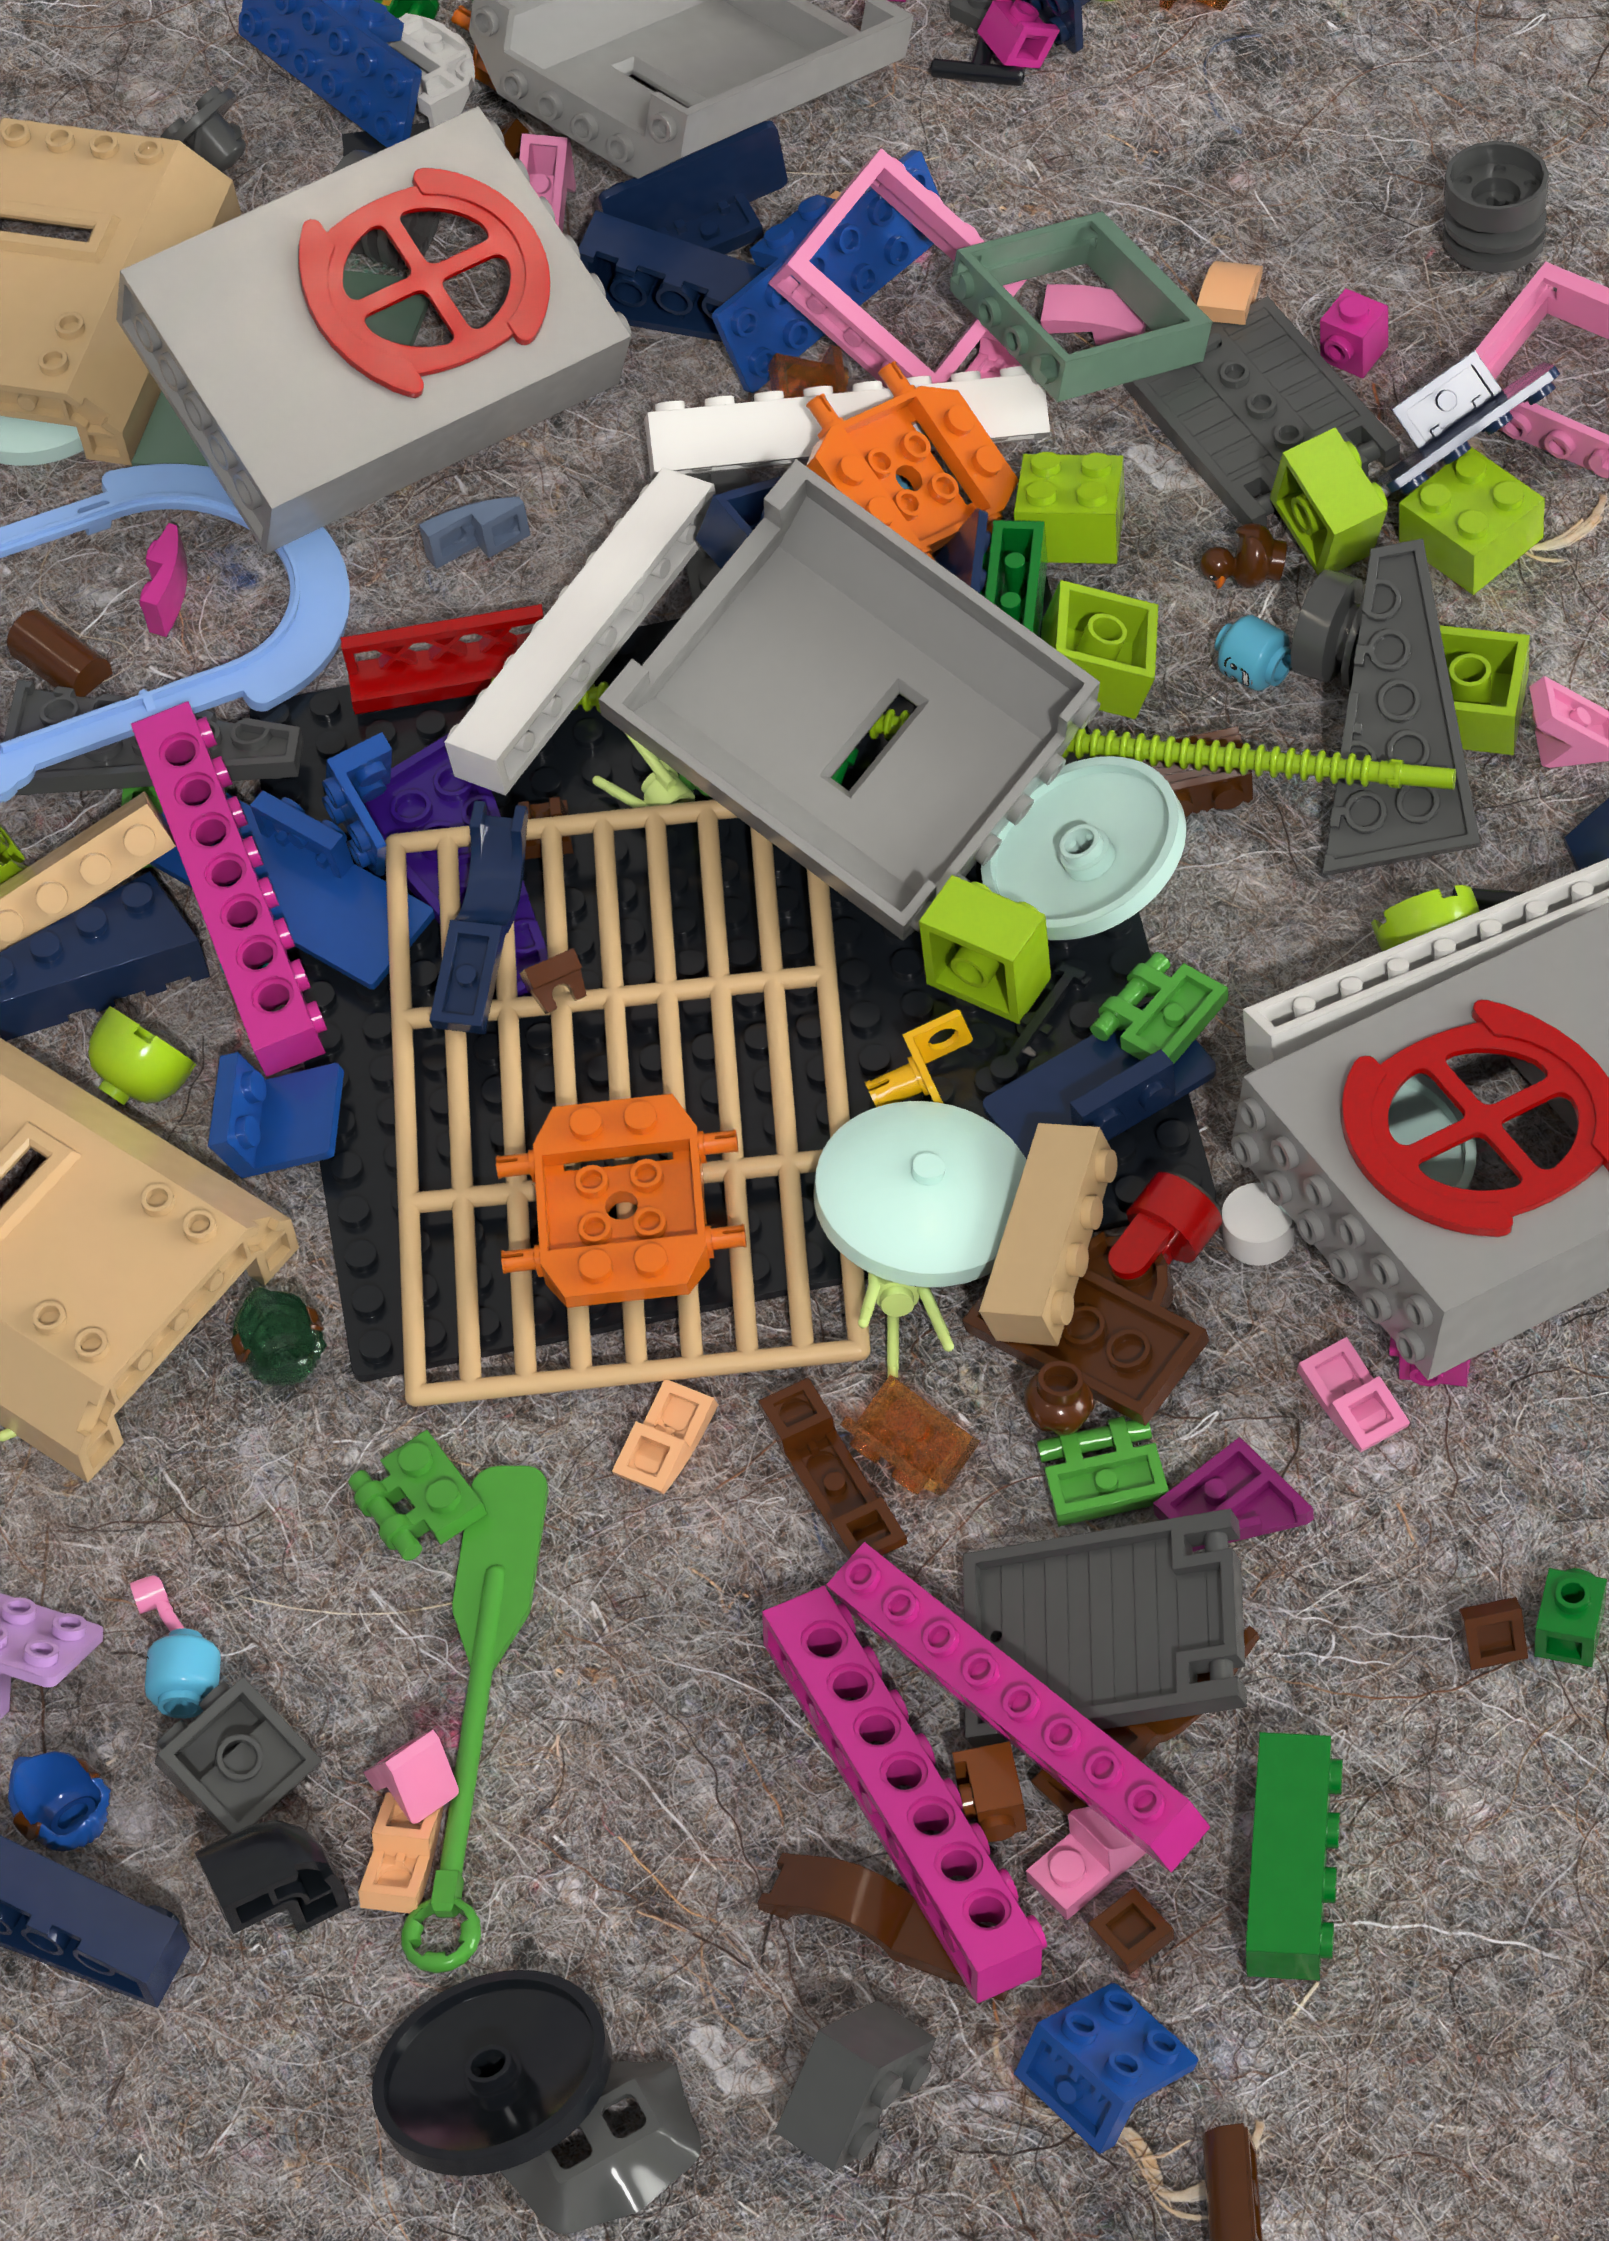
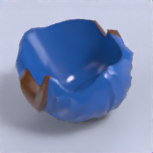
M53 1751L33 1757H18L14 1760L10 1773L8 1802L16 1829L28 1841L34 1839L54 1851H71L78 1847H85L103 1833L104 1825L108 1822L107 1816L109 1813L107 1808L110 1805L111 1789L104 1784L103 1779L100 1778L101 1774L91 1768L85 1759L77 1758L70 1753Z

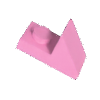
M522 133L519 159L526 167L530 184L537 195L545 197L550 203L555 215V222L563 233L567 192H575L576 190L570 138Z
M1543 676L1529 686L1533 704L1532 716L1537 726L1535 728L1536 740L1543 767L1554 768L1609 761L1608 710L1546 676Z
M434 1730L408 1741L363 1772L375 1792L386 1787L388 1788L412 1824L420 1822L455 1798L459 1793V1788L445 1751Z
M1090 1807L1072 1810L1068 1814L1070 1833L1026 1870L1027 1881L1066 1920L1070 1919L1146 1854L1144 1850Z

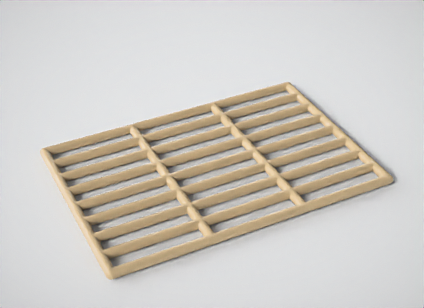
M714 799L528 819L526 840L541 839L548 959L568 950L562 837L593 833L603 988L586 990L587 996L574 1001L567 987L562 985L556 986L553 989L552 996L556 1002L557 1009L547 1014L544 1013L533 996L518 997L513 921L504 939L496 979L497 999L492 1000L488 1022L498 1021L505 1156L526 1153L519 1018L551 1015L556 1106L577 1104L572 1013L604 1009L609 1100L631 1098L625 1007L657 1004L663 1094H673L686 1111L678 1001L710 998L720 1132L736 1129L739 1152L722 1153V1160L702 1163L704 1184L724 1182L727 1226L744 1224L747 1243L745 1248H729L736 1351L703 1355L699 1288L697 1284L689 1295L677 1296L681 1357L648 1360L644 1300L622 1302L626 1363L592 1366L589 1306L567 1308L570 1369L537 1372L532 1270L510 1273L515 1374L482 1378L474 1208L507 1204L509 1250L531 1248L528 1202L536 1201L535 1182L527 1180V1175L505 1177L506 1183L473 1186L466 1032L445 1030L451 1188L419 1192L413 1030L432 1028L429 1021L432 1006L412 1008L406 853L437 850L441 954L443 957L450 920H455L461 910L458 848L470 847L471 836L469 826L394 833L385 840L387 845L385 865L404 1390L406 1402L413 1407L863 1361L870 1355L869 1325L866 1328H861L858 1325L860 1310L866 1294L864 1269L855 1265L841 1252L840 1260L847 1340L814 1343L800 1174L816 1172L823 1149L798 1152L785 990L817 987L829 1133L831 1138L840 1127L850 1120L830 888L828 884L807 869L815 966L783 969L773 843L750 827L762 971L730 974L718 820L738 817ZM697 822L709 977L677 980L666 825ZM645 828L656 982L624 986L614 831ZM764 992L776 1154L744 1158L732 996ZM673 1152L667 1153L668 1160L673 1159ZM635 1156L613 1159V1166L635 1163ZM581 1162L565 1164V1171L581 1169ZM778 1176L792 1346L759 1349L746 1179ZM629 1202L616 1204L617 1219L629 1218L635 1213L637 1207ZM452 1210L460 1380L427 1383L420 1213Z

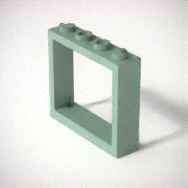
M1103 211L957 249L952 277H950L949 290L966 306L1056 402L1189 366L1204 360L1213 321ZM1087 264L1152 331L1068 354L1003 285Z

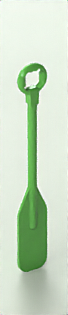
M531 1466L489 1467L481 1471L474 1478L471 1485L472 1490L483 1503L487 1515L464 1529L452 1601L453 1615L470 1665L454 1770V1778L458 1785L459 1793L449 1803L440 1867L435 1872L432 1898L419 1904L417 1909L413 1910L406 1917L401 1930V1946L408 1961L420 1970L431 1973L452 1971L465 1964L476 1952L481 1939L480 1919L474 1908L462 1900L464 1886L462 1872L493 1671L528 1618L532 1606L549 1490L548 1482L543 1473ZM434 1913L439 1918H455L460 1913L468 1919L460 1925L461 1934L458 1942L461 1946L457 1951L448 1956L445 1951H427L422 1956L414 1950L422 1944L421 1935L424 1927L421 1923Z

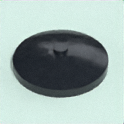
M509 1970L474 1977L432 1997L415 2010L391 2036L380 2055L373 2076L372 2100L375 2113L392 2146L405 2159L423 2169L455 2176L483 2175L510 2169L526 2163L556 2146L568 2137L590 2114L603 2093L609 2077L612 2060L610 2037L592 1999L580 1987L560 1976L534 1970Z

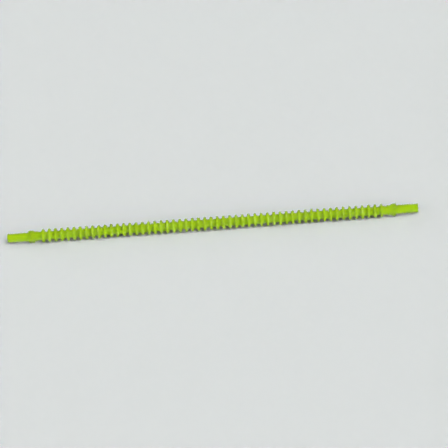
M601 682L598 687H595L593 683L573 710L582 705L585 711H591L593 706H596L598 712L601 713L599 698L609 687L607 682ZM888 709L886 714H882L868 733L871 739H877L879 734H884L885 740L890 741L909 718V711L904 710L900 716H897L893 709ZM1085 728L1078 729L1062 755L1063 758H1066L1070 752H1073L1077 759H1082L1084 754H1090V758L1103 755L1133 758L1140 762L1147 759L1153 767L1157 766L1159 761H1163L1166 768H1171L1174 762H1177L1183 770L1187 769L1189 764H1194L1197 771H1201L1203 766L1207 765L1211 772H1216L1219 767H1224L1227 774L1232 773L1234 768H1238L1241 775H1246L1249 770H1254L1257 777L1262 776L1264 771H1268L1271 778H1276L1279 773H1285L1287 780L1292 779L1294 774H1298L1302 781L1308 780L1309 776H1315L1318 783L1322 782L1324 777H1329L1332 784H1337L1339 779H1346L1348 786L1353 785L1354 780H1360L1363 787H1367L1370 782H1377L1401 789L1402 785L1454 790L1456 782V769L1404 764V760L1400 759L1382 760L1380 762L1372 761L1370 755H1365L1363 760H1357L1355 753L1349 754L1348 759L1341 758L1340 752H1335L1333 757H1326L1324 750H1320L1317 756H1313L1309 749H1304L1302 754H1296V750L1293 747H1290L1287 753H1282L1279 746H1274L1272 751H1266L1263 744L1259 745L1257 750H1252L1249 743H1244L1242 748L1238 749L1232 741L1226 747H1221L1218 740H1214L1212 745L1208 746L1204 739H1199L1196 744H1191L1188 737L1183 738L1181 743H1177L1174 736H1169L1166 741H1161L1158 734L1153 735L1151 740H1147L1144 733H1139L1137 738L1134 739L1131 738L1128 731L1124 732L1122 737H1117L1114 730L1108 731L1107 736H1103L1099 729H1094L1092 734H1087Z

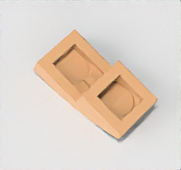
M1214 261L1206 274L1197 306L1213 322L1245 325L1250 305L1256 301L1263 274V266Z
M664 1380L643 1424L635 1422L613 1467V1474L665 1494L690 1459L719 1404L713 1397L673 1381Z
M386 1792L371 1832L373 1852L358 1890L360 1908L408 1914L417 1909L418 1905L422 1902L431 1871L444 1805L420 1822L412 1824L392 1794Z

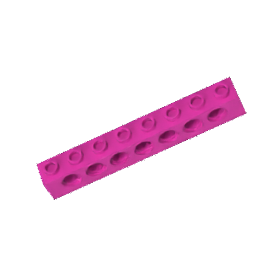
M187 701L132 723L131 727L251 1046L266 1077L325 1054L326 1052L319 1033L328 1030L316 1000L306 1003L302 993L311 988L310 982L300 959L291 962L286 950L295 947L293 938L284 917L274 920L271 909L279 906V902L268 876L259 879L255 868L264 865L253 837L250 836L243 839L239 828L248 825L237 795L228 799L224 788L233 785L222 756L212 759L209 748L218 744L207 717L205 716L197 720ZM236 882L235 884L226 887L228 884ZM253 922L251 925L241 928L243 925ZM269 963L266 967L257 969L259 966ZM285 1005L282 1009L271 1012L274 1008Z
M864 1542L826 1584L837 1599L846 1605L850 1614L1007 1741H1010L1012 1745L1171 1873L1211 1828L1188 1798L867 1543Z
M824 1585L762 1611L763 1644L975 2002L977 2004L1041 1976L1042 1950L1047 1947V1942L1040 1923L1032 1914L1025 1916L1018 1905V1892L1012 1877L1006 1869L997 1870L989 1857L990 1846L985 1833L978 1823L969 1824L961 1811L963 1804L956 1785L949 1777L942 1779L935 1768V1756L928 1739L923 1733L915 1735L908 1724V1711L901 1695L896 1689L888 1691L881 1679L882 1670L875 1652L869 1645L862 1648L855 1636V1624L844 1603L836 1605ZM821 1654H830V1655H832V1656L820 1657V1656H818V1655H821ZM848 1697L858 1698L857 1700H851V1701H849V1700H844V1698H848ZM873 1741L885 1742L884 1744L880 1745L870 1744V1742ZM900 1785H908L913 1788L902 1790L895 1787ZM927 1830H935L941 1833L936 1835H927L922 1832ZM952 1876H965L969 1879L954 1881L949 1878ZM980 1922H992L997 1925L990 1928H984L976 1924Z

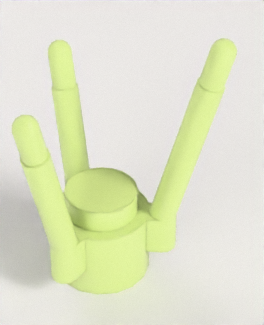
M627 734L626 736L653 771L645 779L641 787L644 793V800L639 799L601 776L597 775L592 779L594 785L632 808L695 801L694 793L679 779L677 771L662 760H659L657 756Z
M868 1272V1287L860 1310L858 1325L861 1328H866L869 1325L875 1304L887 1314V1385L890 1389H895L898 1386L899 1317L905 1316L913 1310L914 1306L918 1303L919 1296L943 1349L950 1352L954 1349V1344L930 1287L899 1284Z

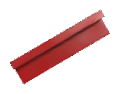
M542 604L341 637V647L349 675L351 701L355 715L479 694L482 690L488 688L492 678L496 677L503 669L507 658L515 654L530 635V633L515 635L509 631L513 627L535 624L538 620L543 619ZM478 634L482 636L476 642L464 643L459 641L464 635ZM422 642L433 645L428 650L422 651L408 649L412 644ZM374 650L382 653L379 658L357 661L355 655L356 653Z

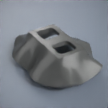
M667 2061L611 2062L609 2077L603 2093L590 2114L577 2127L582 2130L592 2148V2153L587 2159L571 2168L564 2169L559 2166L551 2150H548L526 2163L500 2172L519 2192L541 2223L556 2233L570 2234L580 2232L641 2211L664 2189L688 2171L701 2153L700 2134L684 2096L677 2068ZM625 2098H633L644 2114L646 2123L642 2128L628 2136L617 2138L612 2134L604 2120L603 2113L607 2108Z

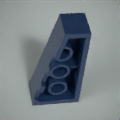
M595 210L578 248L580 260L590 274L595 273L599 277L606 292V299L615 312L619 311L625 316L629 326L722 342V339L712 319V313L766 269Z
M0 1835V1946L158 2008L191 1948L180 1925L179 1918L160 1906L150 1905L147 1907L111 1887L102 1885Z

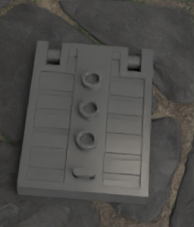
M1268 296L1250 305L1245 325L1220 322L1212 324L1203 362L1123 384L1125 389L1242 525L1258 523L1267 528V516L1274 512L1278 513L1270 500V495L1282 453L1336 427L1345 442L1350 441L1354 446L1360 442L1363 443L1356 447L1361 458V468L1367 477L1368 464L1375 460H1378L1385 468L1400 461L1399 442ZM1259 494L1263 495L1257 499H1254V497Z
M1231 1508L963 1554L964 1621L1101 1730L1247 1707V1689L1238 1676L1234 1677L1233 1668L1246 1666L1241 1560L1233 1548H1228V1541L1240 1539L1239 1520ZM1205 1545L1204 1553L1193 1554L1192 1547ZM1002 1636L1001 1640L995 1642L998 1637ZM1210 1672V1681L1198 1682L1197 1674ZM965 1707V1738L973 1748L1008 1742Z

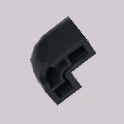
M274 1819L247 1826L194 1852L216 1903L233 1934L284 1909L287 1910L297 1933L351 1908L343 1884L328 1853L315 1837L301 1826Z

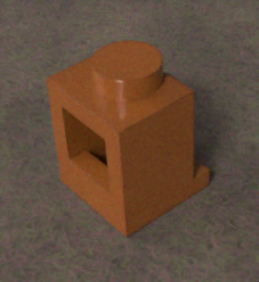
M1010 1741L952 1752L957 1787L966 1819H977V1823L985 1833L988 1842L1003 1841L1012 1837L1016 1832L1026 1831L1024 1802Z

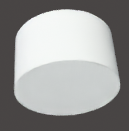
M1249 1183L1240 1186L1226 1198L1222 1207L1223 1241L1226 1249L1234 1258L1249 1265H1268L1282 1259L1291 1250L1295 1239V1222L1270 1200L1262 1183Z

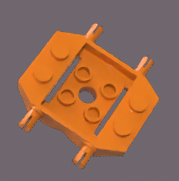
M893 361L878 372V375L881 376L894 395L889 401L845 421L842 417H838L824 393L814 397L806 404V407L809 408L822 428L817 435L820 440L813 447L806 467L926 555L935 560L932 553L946 545L977 508L988 512L986 530L991 532L992 539L993 521L1002 520L1001 512L1005 509L1019 479L958 390L926 386L916 388L914 385H910L898 367L897 362ZM919 423L972 503L967 505L958 493L957 481L950 474L944 472L931 453L929 440L925 435L916 431L913 426L914 424ZM896 475L905 477L911 483L913 490L902 488L896 479Z
M673 1094L552 1107L533 1143V1150H528V1153L496 1156L498 1179L531 1175L532 1182H535L539 1244L534 1245V1248L501 1250L503 1274L536 1270L538 1277H544L546 1286L567 1308L689 1295L711 1267L710 1258H714V1250L747 1247L744 1224L711 1228V1225L707 1226L704 1202L702 1163H707L706 1155L739 1152L736 1129L712 1133L698 1131L696 1124ZM673 1152V1159L655 1161L652 1159H642L634 1164L607 1167L587 1165L579 1170L565 1171V1164ZM622 1202H629L637 1207L632 1216L623 1220L612 1218L608 1214L614 1205Z

